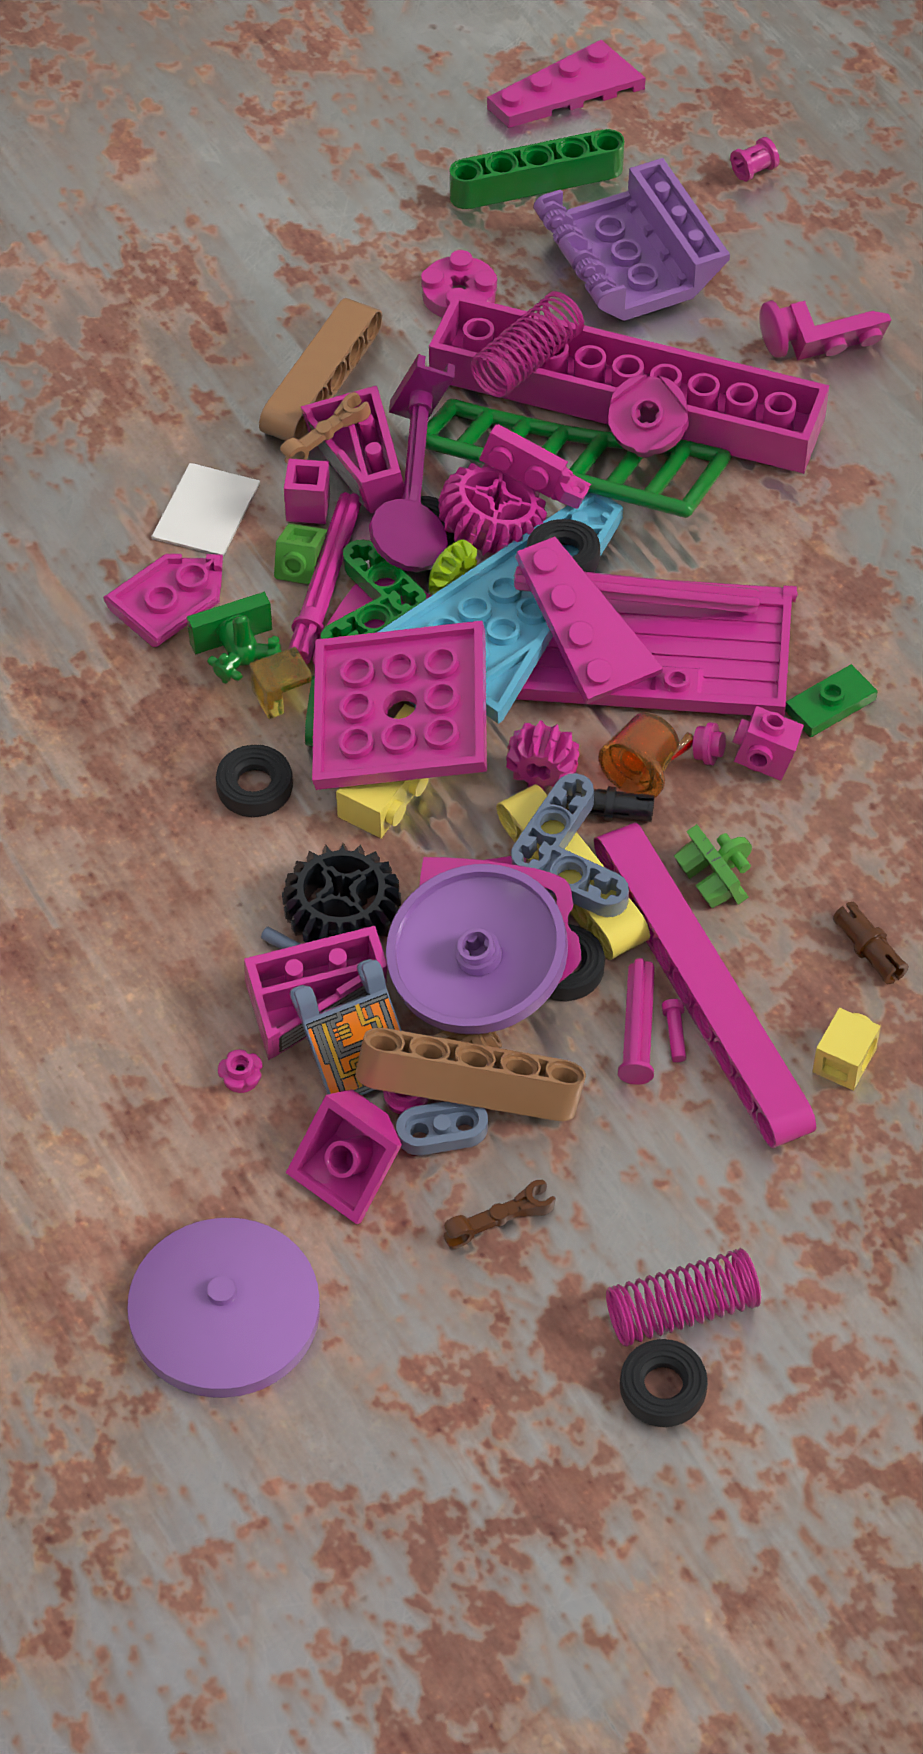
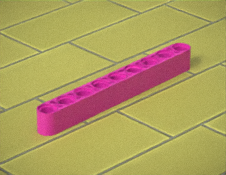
M635 822L595 837L594 849L597 858L605 868L618 873L627 881L629 898L648 924L650 938L646 941L679 998L683 1001L685 1008L765 1142L771 1148H776L815 1132L816 1119L808 1100L642 828Z

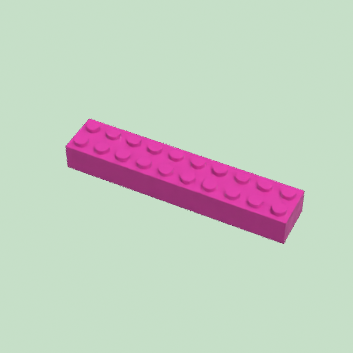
M454 294L429 345V367L443 371L448 363L455 365V376L450 385L490 395L475 380L471 370V360L476 353L481 352L483 348L487 347L488 343H491L494 338H497L500 333H503L506 328H509L512 323H515L517 319L521 318L528 311ZM534 316V319L539 322L538 317ZM542 319L545 327L553 336L557 338L556 333L553 331L550 325ZM559 319L564 328L570 331L565 320ZM528 321L529 325L533 326L532 321ZM570 322L573 332L576 331L575 323ZM536 324L540 333L551 342L546 332ZM584 325L583 331L576 338H572L570 343H567L565 347L561 348L559 352L543 363L542 367H539L536 372H533L530 377H527L524 382L515 387L513 392H510L507 397H503L504 399L609 425L610 400L615 390L623 382L637 375L657 378L662 376L673 381L681 389L687 402L689 425L681 439L728 450L731 456L804 474L825 421L830 385ZM523 326V330L527 331V327ZM530 329L537 341L545 347L541 338ZM517 331V334L522 337L521 332ZM525 334V336H526L527 340L529 341V343H530L537 351H539L538 347H537L536 344L533 342V340H531V339ZM511 335L512 340L516 341L515 336ZM505 340L506 345L510 346L509 341ZM520 340L525 350L533 356L528 346ZM513 344L517 352L523 357V359L528 361L523 352L515 344ZM500 345V349L505 352L504 347ZM508 349L512 358L521 365L517 357ZM494 350V354L499 357L498 351ZM503 355L509 366L516 371L512 363ZM478 358L477 368L483 380L494 390L498 392H503L492 386L490 382L485 378L481 370ZM482 358L484 369L491 380L499 387L507 389V386L494 377L487 366L486 359ZM489 361L495 373L505 381L503 374ZM525 364L526 369L530 370V366ZM519 369L520 373L524 375V371ZM513 373L514 378L518 380V376ZM646 407L641 408L642 417L639 421L642 423L654 422L656 420L655 415L659 410L656 408L653 410H648Z

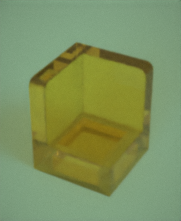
M296 647L250 663L252 691L268 719L284 714L283 692L310 683L312 680V674Z

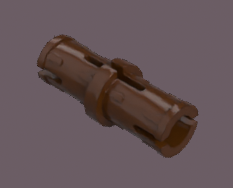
M855 902L846 903V907L850 910L849 913L843 906L840 907L834 914L833 921L854 943L855 953L862 959L866 958L881 975L886 984H893L895 982V979L891 976L892 974L898 980L901 979L908 971L909 966L889 945L886 938L887 934L880 927L875 928Z

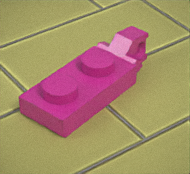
M499 424L495 425L479 458L485 464L528 485L537 492L575 509H578L582 504L591 485L573 475V472L566 467L568 461Z

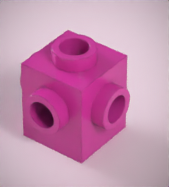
M756 706L750 720L741 719L732 742L738 744L739 747L734 762L781 781L796 751L804 725L783 717L779 713Z

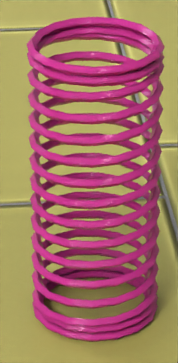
M557 291L548 293L539 303L535 304L533 308L529 309L515 323H512L509 328H506L491 343H488L487 347L473 356L471 370L479 386L494 397H507L510 392H513L515 387H518L521 382H524L527 377H530L533 372L542 367L543 363L547 362L549 358L553 357L567 343H570L572 338H576L583 331L584 318L578 305L564 293ZM550 297H558L561 300L565 301L574 311L575 315L577 316V320L572 311L564 303ZM548 301L556 302L568 311L575 323L576 331L573 332L565 314L557 307L549 304ZM549 307L563 317L570 331L564 328L560 320L550 312ZM540 311L544 312V316L540 315ZM534 316L538 317L539 322L534 319ZM542 319L550 325V327L556 333L557 338L553 336L545 327ZM528 321H532L533 326L529 325ZM536 324L546 332L551 342L540 333ZM523 326L527 327V331L523 330ZM530 329L541 338L545 347L537 341ZM517 331L521 332L522 337L517 334ZM525 334H526L531 340H533V342H534V343L536 344V346L538 347L539 351H537V350L529 343V341L527 340ZM511 335L515 336L516 341L512 340ZM505 340L509 341L510 346L506 345ZM520 340L528 346L533 356L525 350ZM513 344H515L523 352L528 361L523 359V357L517 352ZM500 345L504 347L505 352L500 349ZM508 349L517 357L521 365L512 358ZM494 350L498 351L499 357L494 354ZM503 355L512 363L516 371L509 366ZM478 358L481 370L485 378L490 382L492 386L503 392H498L494 390L483 380L477 368ZM482 358L486 359L487 366L494 377L507 386V389L499 387L491 380L484 369ZM489 361L503 374L505 381L495 373ZM525 364L530 366V370L526 369ZM519 369L524 371V375L520 373ZM513 373L518 376V380L514 378Z
M739 1248L738 1250H733V1252L728 1251L726 1256L718 1254L716 1259L708 1257L706 1262L698 1260L695 1265L688 1263L685 1269L678 1266L675 1272L668 1269L665 1275L658 1272L655 1278L648 1275L645 1281L638 1278L635 1284L628 1281L624 1287L620 1284L614 1285L612 1288L608 1287L606 1290V1302L615 1333L620 1343L627 1347L628 1345H633L634 1338L638 1342H642V1329L646 1337L651 1340L653 1328L657 1335L661 1337L664 1333L663 1325L669 1333H672L674 1324L679 1330L683 1329L684 1320L689 1327H693L694 1317L698 1323L703 1324L704 1314L708 1320L713 1321L714 1313L720 1318H723L725 1310L730 1315H733L735 1306L740 1312L744 1311L745 1303L751 1309L759 1307L761 1304V1289L751 1258L744 1249ZM731 1255H732V1257H731L732 1264H731L730 1261H729V1257H730ZM721 1258L725 1262V1273L719 1265ZM709 1262H713L715 1266V1277L709 1268ZM699 1265L704 1267L705 1280L699 1271ZM689 1268L694 1270L695 1284L689 1274ZM680 1270H681V1271L683 1272V1274H684L685 1287H684V1285H683L681 1279L679 1278V1271H680ZM730 1272L737 1287L740 1304L733 1289ZM670 1273L674 1277L676 1293L672 1287L671 1282L669 1281ZM720 1276L723 1280V1283L727 1291L730 1307L726 1301L723 1292ZM659 1277H662L664 1280L665 1294L659 1284ZM710 1279H711V1281H712V1284H713V1286H714V1289H715V1292H716V1295H717V1298H718L720 1310H719V1308H718V1306H717V1304H716V1301H715V1298H714V1295H713V1291H712ZM649 1280L654 1284L656 1300L648 1286ZM639 1283L644 1287L645 1301L638 1290ZM700 1283H701V1285H702V1287H703V1290H704V1293H705V1295H706V1299H707L708 1306H709V1311H708V1309H707V1307H706V1304H705V1301H704V1298H703V1294H702V1290H701ZM629 1286L634 1290L636 1308L628 1293ZM690 1286H691V1288H692L693 1294H694L695 1299H696V1302H697V1306H698V1310H699V1315H698V1312H697V1310H696V1307H695V1304H694V1301H693V1297H692V1293H691ZM681 1292H682V1295H683V1297H684V1300H685V1303H686V1306H687L689 1318H688V1316H687V1313H686V1310H685V1307H684V1304H683V1301H682ZM671 1296H672V1298H673V1301H674V1304H675V1307H676V1310H677V1314H678L679 1321H678V1319H677V1317H676V1314H675V1311H674V1308H673ZM661 1299H662L663 1305H664V1307H665V1311H666V1314H667L668 1322H667V1320H666V1317H665V1314H664V1311H663ZM651 1303H652V1306H653L654 1311H655V1315H656V1318H657L658 1325H657V1323H656V1320H655V1317H654V1314H653V1311H652ZM642 1310H643L644 1315H645V1319H646V1322H647L648 1329H647V1327H646V1324H645V1321H644V1318H643ZM632 1313H633V1316H634V1319H635V1323H636V1326H637V1330H636V1327H635V1324H634V1321H633Z

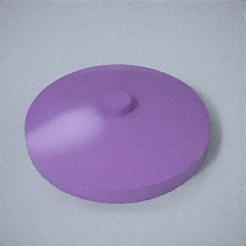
M472 864L453 868L423 883L404 901L395 915L388 933L386 945L389 974L397 993L405 1005L424 1022L439 1029L460 1034H483L502 1030L530 1016L546 1002L557 987L563 975L568 956V938L559 907L550 893L529 875L510 867L494 864Z
M215 1218L187 1225L168 1235L154 1246L143 1259L133 1277L128 1295L127 1309L132 1339L136 1349L147 1366L158 1377L168 1384L191 1394L213 1398L242 1396L264 1389L286 1376L295 1368L310 1348L315 1337L320 1317L318 1284L311 1264L299 1247L288 1237L256 1221L240 1218Z

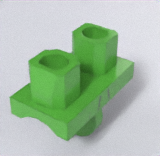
M697 824L686 832L691 841L682 847L674 857L689 879L707 866L712 869L714 873L695 885L710 908L718 906L731 897L738 905L748 899V895L740 886L741 882L731 868L736 867L740 873H745L750 869L751 864L747 861V857L752 851L750 842L745 837L731 839L727 833H724L717 838V843L721 847L717 851Z

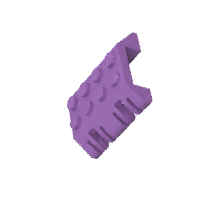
M664 158L629 168L628 191L568 210L563 206L562 190L544 194L534 202L535 212L544 222L543 224L546 229L554 233L552 235L554 241L558 244L577 276L586 282L585 288L590 293L597 307L623 321L693 299L730 260V253Z

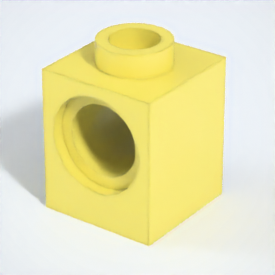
M839 1007L816 1048L812 1072L854 1091L876 1051L881 1025L872 1022L863 1014L851 1013Z

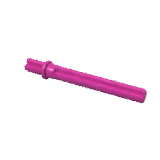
M343 492L338 498L299 616L292 622L291 628L294 633L287 654L290 655L289 661L293 664L298 662L304 665L309 664L316 639H319L324 629L323 621L343 562V550L349 544L361 507L360 497L355 492L351 494Z

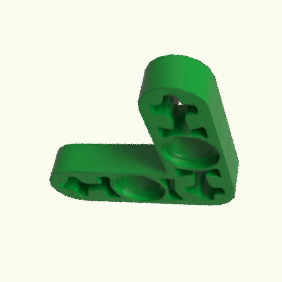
M365 539L352 541L343 550L345 572L373 601L327 625L321 632V639L377 633L425 601L426 593L402 569L389 564L378 554L371 541ZM368 560H369V566H370L369 569H368V564L365 562V561H368ZM382 578L395 580L389 586H378L375 584L377 580ZM401 595H402V601L405 603V604H402V605H401V597H400ZM372 619H379L385 622V624L378 628H369L364 625Z

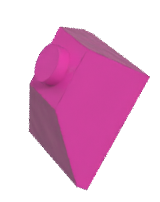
M351 1089L325 1095L286 1174L352 1222L359 1224L362 1222L402 1144L388 1114L359 1093Z

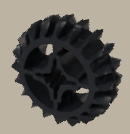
M344 843L336 851H331L325 844L321 855L309 851L306 862L296 861L293 867L294 873L287 874L285 888L282 892V903L285 905L284 916L287 919V923H291V930L295 936L303 935V941L308 943L375 926L378 935L388 937L390 924H392L399 906H401L399 880L396 874H392L389 861L380 862V857L376 851L365 856V851L361 844L354 851H348ZM318 888H321L322 890L316 893V898L308 902L310 896ZM375 895L376 898L373 903L363 910L362 906L367 904V899Z

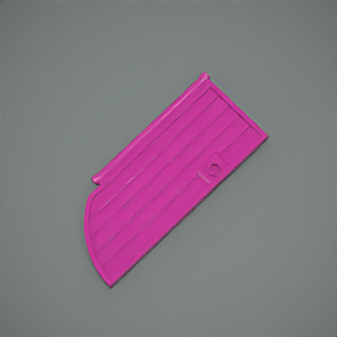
M683 581L757 589L760 594V603L755 613L607 599L664 669L657 676L588 704L752 716L755 707L759 706L785 717L792 602L796 603L798 596L797 586L783 585V587ZM552 637L516 699L585 704L555 639Z

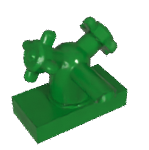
M265 591L187 616L189 641L195 655L224 646L227 654L222 653L218 659L210 656L207 662L213 667L214 673L225 684L231 678L236 681L243 678V675L236 670L239 666H248L255 662V660L267 661L266 670H272L280 662L282 651L279 637L272 636V638L268 639V644L257 643L254 637L255 635L273 630L271 604Z

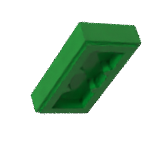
M850 664L787 700L785 712L795 722L803 724L804 732L811 738L877 699L878 690Z

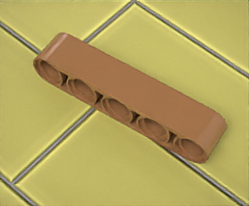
M343 298L267 401L259 420L260 431L284 441L291 438L300 440L307 435L308 429L300 406L335 396L378 335L382 324V311L357 301Z
M373 1028L365 1032L355 1072L356 1078L361 1084L377 1090L554 1121H567L575 1117L586 1078L584 1069L568 1060L388 1028Z

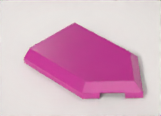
M164 554L103 597L104 602L114 615L152 647H158L188 625L187 616L211 609L220 603L223 554H206V558H183L182 554Z

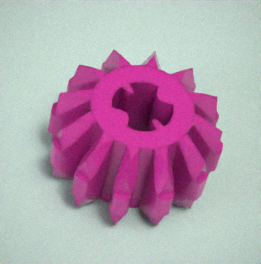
M542 720L536 726L524 723L520 730L514 731L513 736L509 740L506 768L513 771V779L525 780L527 788L536 784L545 792L549 786L554 787L561 777L576 773L580 754L578 751L579 744L572 741V732L559 731L558 724L550 727L546 726Z

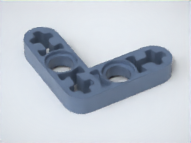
M577 773L565 775L556 782L513 845L511 850L512 865L536 868L556 875L565 870H576L582 875V878L574 884H569L573 904L599 916L615 917L620 915L629 903V889L625 878L616 872L565 850L594 805V788L590 779ZM576 792H581L582 797L576 795L570 802L569 811L565 809L567 806V795L573 796ZM549 820H556L563 823L565 828L557 834H549L544 832L541 826ZM538 843L540 845L539 860L532 859L529 863H525L524 858L530 859L534 855ZM590 880H594V886L590 884ZM545 888L548 892L555 895L552 890ZM610 890L616 891V896L610 895L607 899L601 898V893L608 894Z

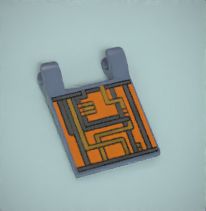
M367 959L357 964V972L367 995L319 1013L316 997L310 986L300 985L290 990L292 1003L302 1022L327 1095L351 1089L363 1095L376 1090L361 1084L355 1074L365 1032L373 1028H388L402 1031L386 988L382 967L377 960Z

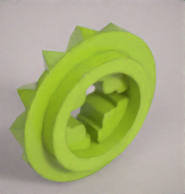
M459 540L448 546L438 556L429 577V593L431 596L477 565V549L466 540Z

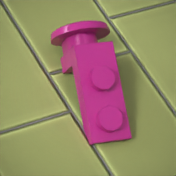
M769 300L762 304L759 312L762 338L771 355L776 358L785 357L788 352V342H791L797 360L824 353L826 356H834L846 350L847 347L861 344L863 347L874 345L883 338L892 321L888 313L869 311L815 326L805 301L779 308L773 300Z

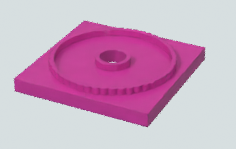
M483 621L316 639L312 781L316 790L487 772L486 638ZM410 701L416 705L415 710L405 718L394 719L388 716L390 708L398 702Z

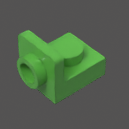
M288 523L276 540L274 577L279 580L310 584L317 558L320 555L328 530Z

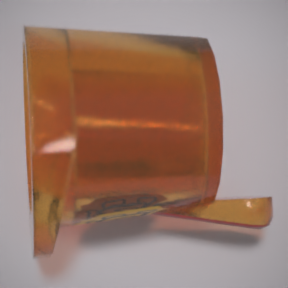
M642 712L636 714L600 749L598 762L608 780L620 790L635 794H653L657 798L664 789L665 769L672 760L693 746L694 736L687 732L679 741L676 731L665 719L654 713Z

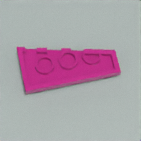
M556 537L517 551L515 558L585 704L662 673L664 668Z

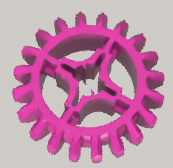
M471 463L468 468L459 467L456 473L450 474L449 479L445 481L438 499L439 519L445 523L444 531L454 533L455 542L466 540L476 549L480 550L484 556L487 552L497 553L513 541H522L525 533L531 534L534 527L543 524L547 516L545 511L546 501L539 498L540 493L497 469L487 464L480 468L478 465Z

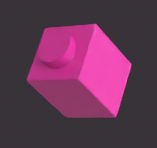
M288 459L284 483L286 521L326 524L331 494L329 461Z

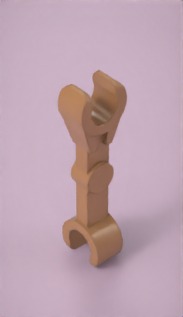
M352 392L345 396L334 412V415L327 420L320 421L315 429L300 440L291 438L281 445L280 450L286 456L285 462L288 464V459L307 460L309 451L324 440L331 439L336 431L342 427L366 420L371 414L368 402H363L357 407L361 403L358 393Z

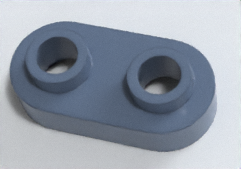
M451 1102L411 1107L399 1116L396 1123V1133L402 1144L401 1148L412 1155H428L473 1147L482 1142L488 1132V1114L485 1108ZM461 1125H469L472 1127V1129L462 1131L459 1130L458 1127ZM417 1132L425 1133L427 1136L424 1138H415L412 1135Z

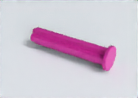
M643 958L635 959L634 963L628 966L623 1063L618 1067L617 1072L619 1079L623 1082L637 1085L648 1083L654 1078V1069L650 1065L655 966L652 962L644 961Z

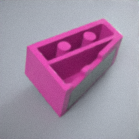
M377 385L354 391L361 398V403L357 407L363 402H368L371 409L370 416L362 422L342 427L334 433L331 439L324 440L317 445V448L352 492L359 495V501L370 514L374 513L384 502L403 499L404 490L402 474ZM350 393L300 406L308 432L315 429L320 421L327 420L334 415L344 397Z
M375 926L244 958L245 983L268 1060L307 1037L290 997L291 989L300 985L310 986L315 994L319 1013L367 995L357 972V964L367 959L377 960L382 967L385 983L387 982L388 966Z

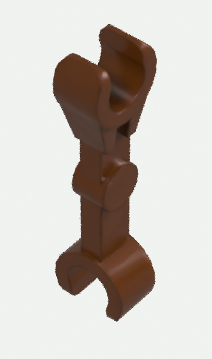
M535 1180L514 1197L513 1200L503 1204H494L489 1210L469 1218L464 1215L450 1218L445 1222L446 1232L443 1237L451 1249H458L468 1244L475 1234L494 1226H503L507 1221L516 1217L544 1216L549 1214L554 1209L556 1198L552 1196L544 1201L536 1200L534 1196L544 1193L547 1189V1183L544 1180Z

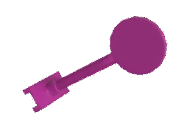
M420 354L417 355L396 389L389 405V413L410 419L403 499L384 502L375 510L369 524L370 540L378 554L389 564L405 571L414 572L432 569L438 556L448 545L446 531H444V526L440 519L430 509L423 506L420 501L428 419L455 376V365L448 363L443 371L425 366L426 356Z

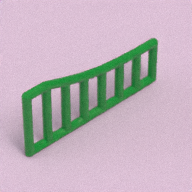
M448 399L428 421L425 449L485 464L479 460L484 448L474 444L491 425L498 424L511 429L510 431L523 438L528 434L548 437L549 439L542 448L555 455L567 441L588 444L586 449L570 467V470L573 472V475L591 484L588 490L589 493L682 518H688L693 514L731 460V454L728 450L680 439L674 447L663 452L671 455L647 487L641 490L623 485L643 459L630 451L627 452L606 480L585 475L607 447L624 449L615 440L612 432L530 418L457 399ZM455 415L474 420L457 440L438 436L440 431ZM689 456L710 462L683 500L661 495Z

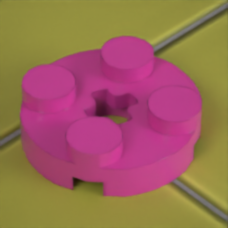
M465 250L454 251L450 257L435 261L422 272L423 302L432 313L442 318L454 294L494 303L497 291V275L488 264L477 258H472L470 252ZM462 285L465 286L466 289H462L460 287L453 288V286Z
M647 375L634 376L623 382L615 390L610 400L608 423L613 437L624 449L635 453L639 457L649 458L655 454L668 451L680 441L688 428V407L685 396L681 389L668 378L662 376L660 378L647 377ZM646 407L648 410L658 409L659 412L655 415L656 420L652 423L640 422L639 419L642 417L641 408Z

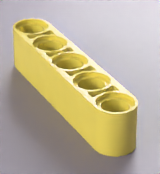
M536 784L497 803L496 810L499 820L514 842L517 841L548 796ZM549 820L541 826V829L549 834H557L565 828L563 823L556 820ZM576 832L565 850L604 867ZM538 843L537 850L534 853V855L530 859H528L529 861H531L532 859L539 860L540 845ZM572 869L562 871L558 875L569 884H574L582 878L579 872ZM590 880V884L593 886L594 880ZM610 890L608 894L601 893V898L607 899L610 895L616 896V891ZM630 898L627 908L615 917L599 916L573 904L570 914L580 927L590 931L599 940L605 958L609 960L646 942L650 938L648 924Z

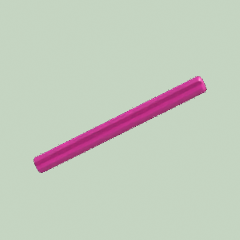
M517 566L514 573V588L519 591L532 592L520 566ZM585 572L605 598L611 600L743 613L757 612L760 603L759 590L753 588Z

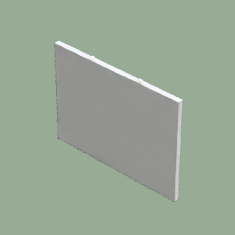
M189 463L180 483L176 486L177 488L167 508L162 513V517L151 536L152 539L207 554H223L224 557L260 485V480Z

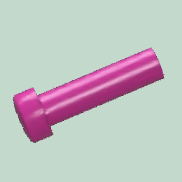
M669 999L662 1003V1014L667 1017L671 1058L673 1062L678 1063L686 1060L681 1018L685 1009L682 1000Z

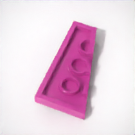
M599 40L488 96L487 109L508 128L552 116V110L569 108V110L583 107L586 100L601 97L603 101L617 97V91L631 88L633 92L644 90L646 78L603 40Z

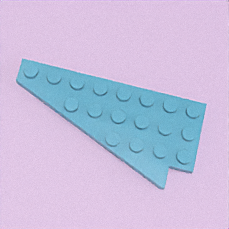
M587 492L585 499L578 509L567 505L543 521V523L557 519H571L588 525L596 532L599 538L601 556L623 519V507L611 498ZM527 533L523 535L522 541H513L507 547H504L378 631L386 632L483 621L486 638V715L497 724L504 720L553 637L533 593L530 591H519L514 588V573L516 567L519 566L515 556L517 551L526 548L530 535ZM563 545L571 556L579 553L578 548L571 545Z

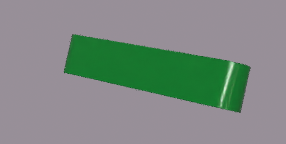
M602 129L459 159L452 163L449 168L450 202L460 209H473L614 179L623 171L624 137L616 130Z

